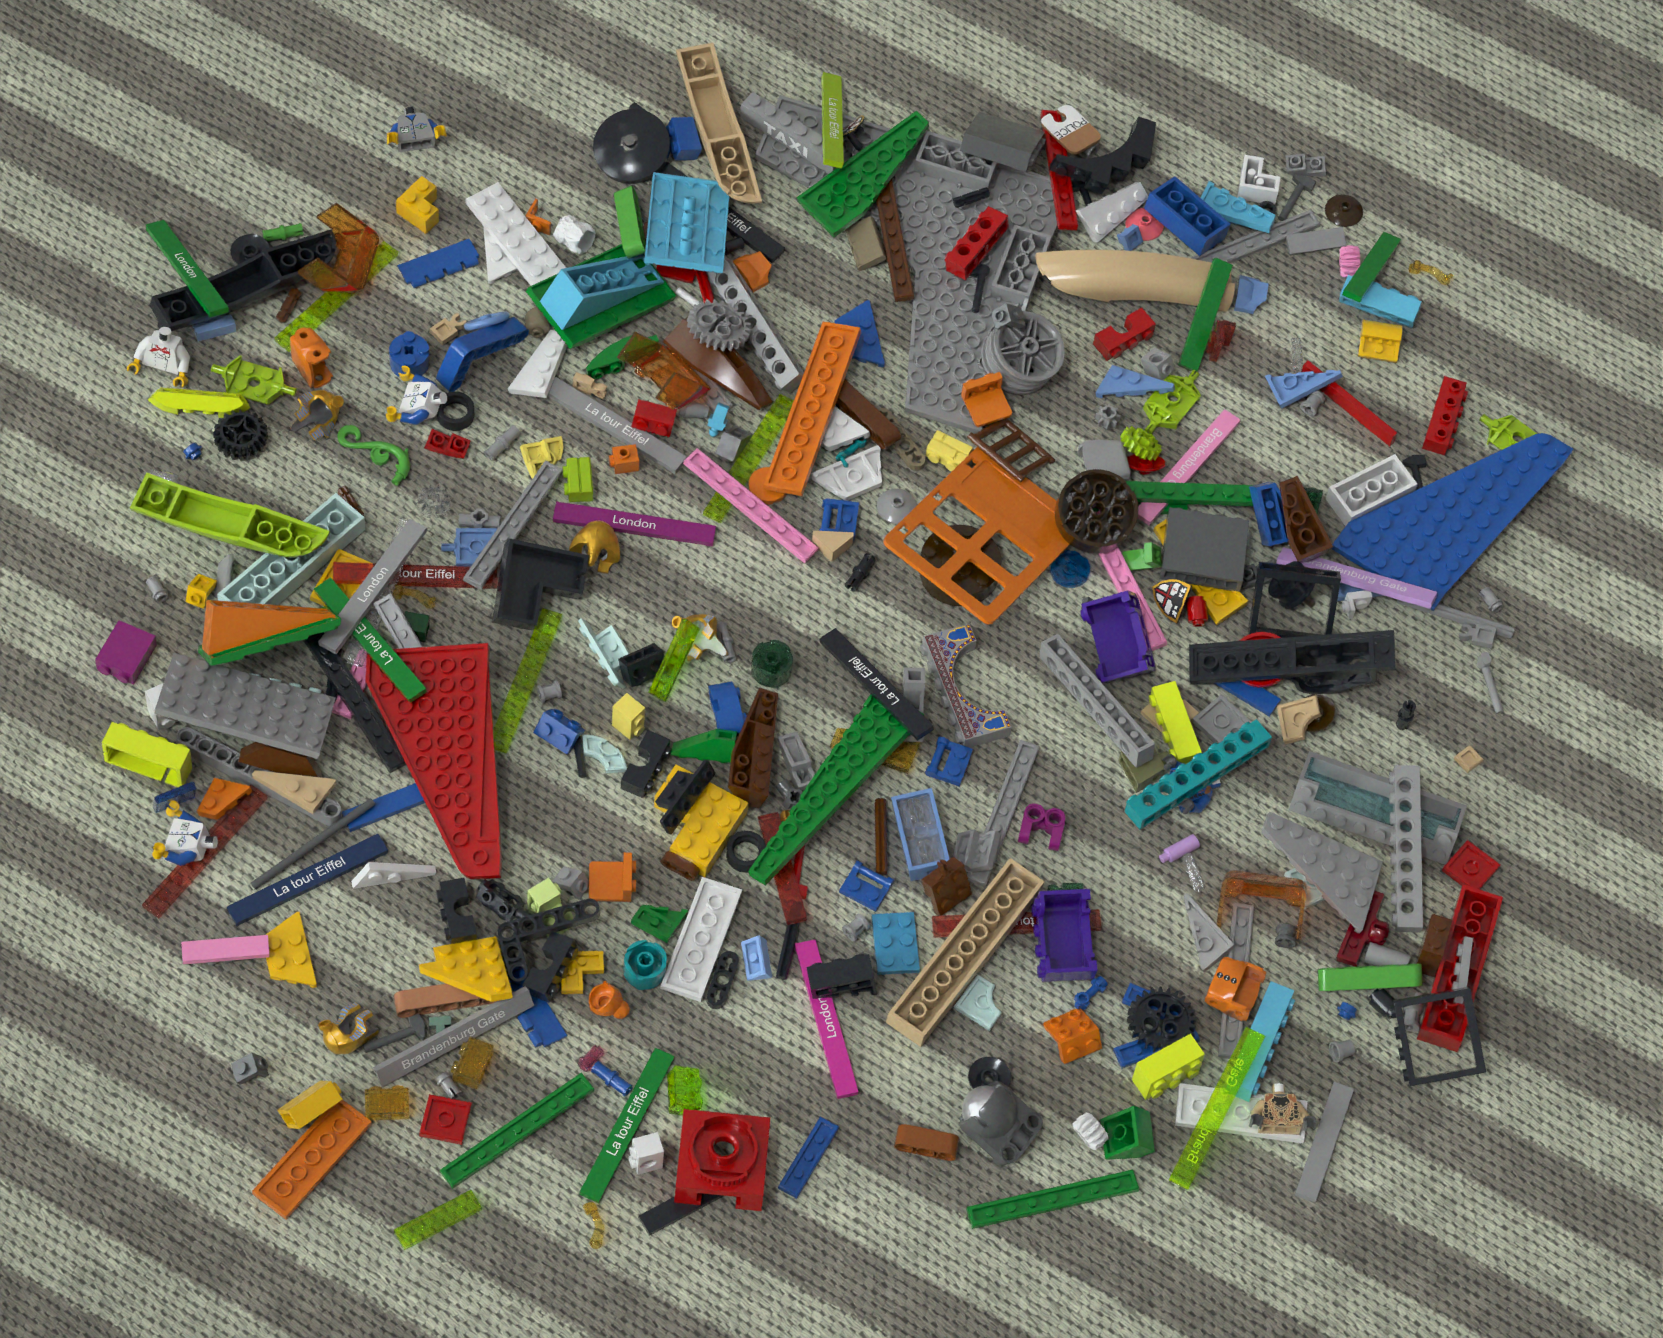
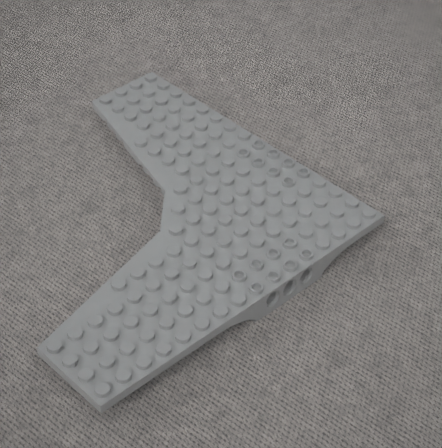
M782 95L779 96L775 105L777 108L822 135L821 107ZM842 114L843 129L857 118ZM864 121L861 125L864 128V132L858 138L863 146L861 150L889 131L890 128ZM926 131L892 177L907 261L915 275L905 412L976 434L983 430L984 426H975L961 397L963 383L970 379H978L987 374L982 363L981 350L985 338L995 328L991 312L1006 303L1020 307L1022 311H1027L1041 273L1037 266L1035 255L1039 252L1049 251L1057 230L1050 177L1028 170H1019L960 151L962 141ZM765 133L763 134L755 154V159L807 188H810L828 175V173ZM847 136L843 138L846 162L861 150L857 151ZM985 187L989 189L990 197L968 205L964 204V206L955 208L953 204V198L979 191V189ZM875 200L862 218L865 219L872 216L876 226L881 229ZM990 206L1008 215L1009 228L980 262L981 264L988 265L990 272L985 277L979 313H973L972 305L978 276L970 275L967 280H964L947 272L945 256L949 251L953 250L957 241L963 238L968 227L976 222L979 214Z

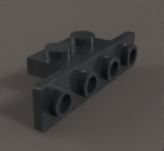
M703 760L694 774L677 771L655 801L658 807L668 809L660 819V823L667 834L672 835L716 774L708 760Z

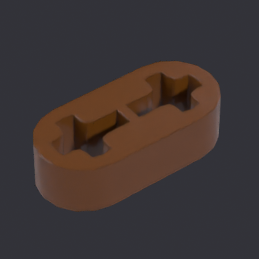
M666 851L660 860L665 868L690 881H694L700 872V869L694 863L670 851Z

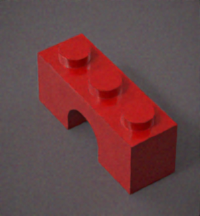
M1141 307L1126 316L1124 327L1128 332L1119 333L1110 325L1095 334L1093 345L1106 361L1111 358L1116 359L1123 351L1135 348L1142 340H1149L1154 335L1156 323Z

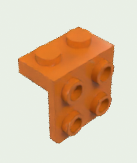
M1000 372L988 373L984 377L970 379L963 383L961 397L977 427L1012 416V410L1001 389L1003 377Z
M624 852L623 862H590L589 899L631 902L632 892H636V879H632V873H636V860H632V853Z
M1082 1009L1070 1010L1043 1023L1045 1030L1057 1042L1060 1059L1064 1064L1102 1049L1099 1028Z

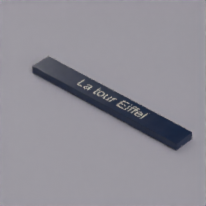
M379 834L373 835L228 905L227 911L235 925L239 926L387 854L388 849Z

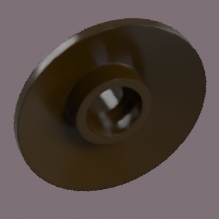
M1341 194L1333 196L1327 201L1325 214L1333 224L1340 227H1351L1362 219L1363 208L1354 197Z
M1311 694L1305 697L1316 695L1321 716L1314 719L1306 729L1308 732H1319L1326 729L1335 718V705L1329 697L1323 694Z

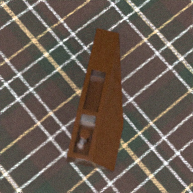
M687 318L683 319L664 339L663 343L686 364L757 410L772 404L773 401L762 383L734 348L732 351H729L727 348L722 351L720 347L714 350L712 345L707 348V343L705 342L700 344V338L694 339L695 333H689L690 328L687 327Z
M760 687L757 690L731 752L728 788L733 795L748 802V806L758 809L767 799L769 793L778 693Z

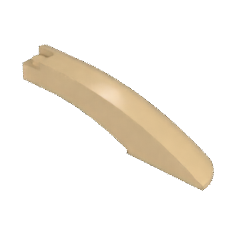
M708 43L677 49L676 55L692 112L718 185L728 196L737 201L751 204L762 203L745 138L726 89L714 44Z
M1065 250L1039 252L1035 255L1041 274L1047 276L1052 286L1067 294L1105 302L1110 300H1151L1198 306L1212 264L1211 262L1174 255L1124 250ZM1231 273L1218 311L1227 312L1232 303L1235 284L1232 283Z

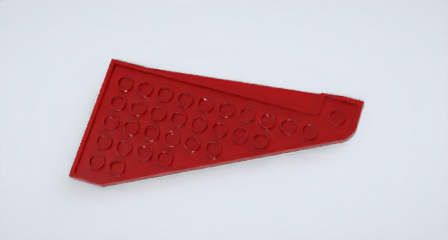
M489 644L393 649L427 690L426 693L411 703L408 702L367 654L365 676L367 686L457 868L463 876L469 879L501 878L502 850L489 670Z

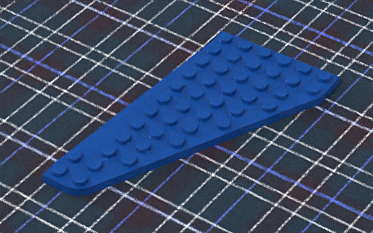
M1539 433L1532 435L1348 522L1332 544V550L1368 572L1436 591L1437 596L1431 607V610L1434 611L1452 586L1549 479L1560 470L1572 454L1573 448L1549 434Z

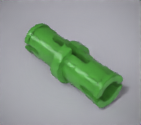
M301 223L290 226L279 225V228L262 230L263 238L267 242L279 239L285 241L286 238L304 235Z

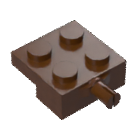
M952 857L947 862L939 860L937 862L938 868L921 879L925 894L931 898L934 912L939 917L972 895L965 866L955 857Z

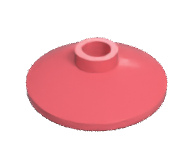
M1144 208L1136 209L1126 218L1125 222L1126 228L1132 224L1139 227L1143 241L1156 239L1164 229V225Z

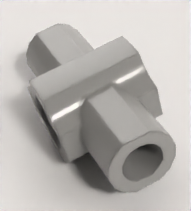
M476 508L471 514L459 513V527L498 529L500 526V516L488 515L481 508Z

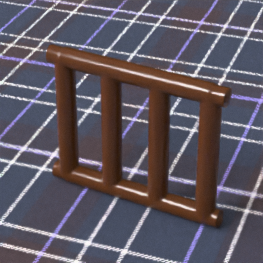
M1008 418L999 420L978 433H970L967 436L973 444L1020 483L1025 479V476L1047 463L1051 465L1055 462V459ZM1004 426L1012 432V434L991 446H988L981 440ZM1017 439H1020L1027 445L1004 459L996 453ZM1032 451L1042 457L1020 471L1011 465Z

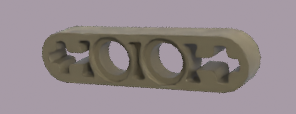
M879 408L878 410L897 427L901 434V439L891 446L911 470L919 471L923 469L925 465L924 454L892 413L886 408ZM905 443L910 446V449L902 450L899 446ZM913 457L915 460H920L919 464L917 462H912Z

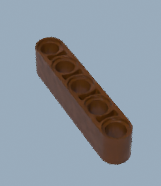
M844 379L835 405L843 413L866 428L870 433L869 437L881 449L885 450L899 441L901 434L897 427Z

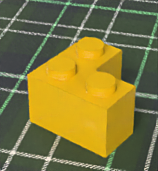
M421 176L396 200V213L425 234L439 222V209L432 205L437 199V186Z

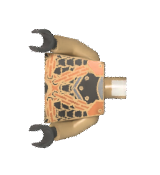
M1280 1083L1273 1084L1272 1093H1266L1264 1098L1256 1103L1250 1113L1249 1127H1252V1125L1259 1126L1258 1133L1299 1135L1302 1124L1304 1131H1307V1127L1316 1129V1118L1308 1114L1301 1102L1297 1101L1294 1094H1285V1085Z

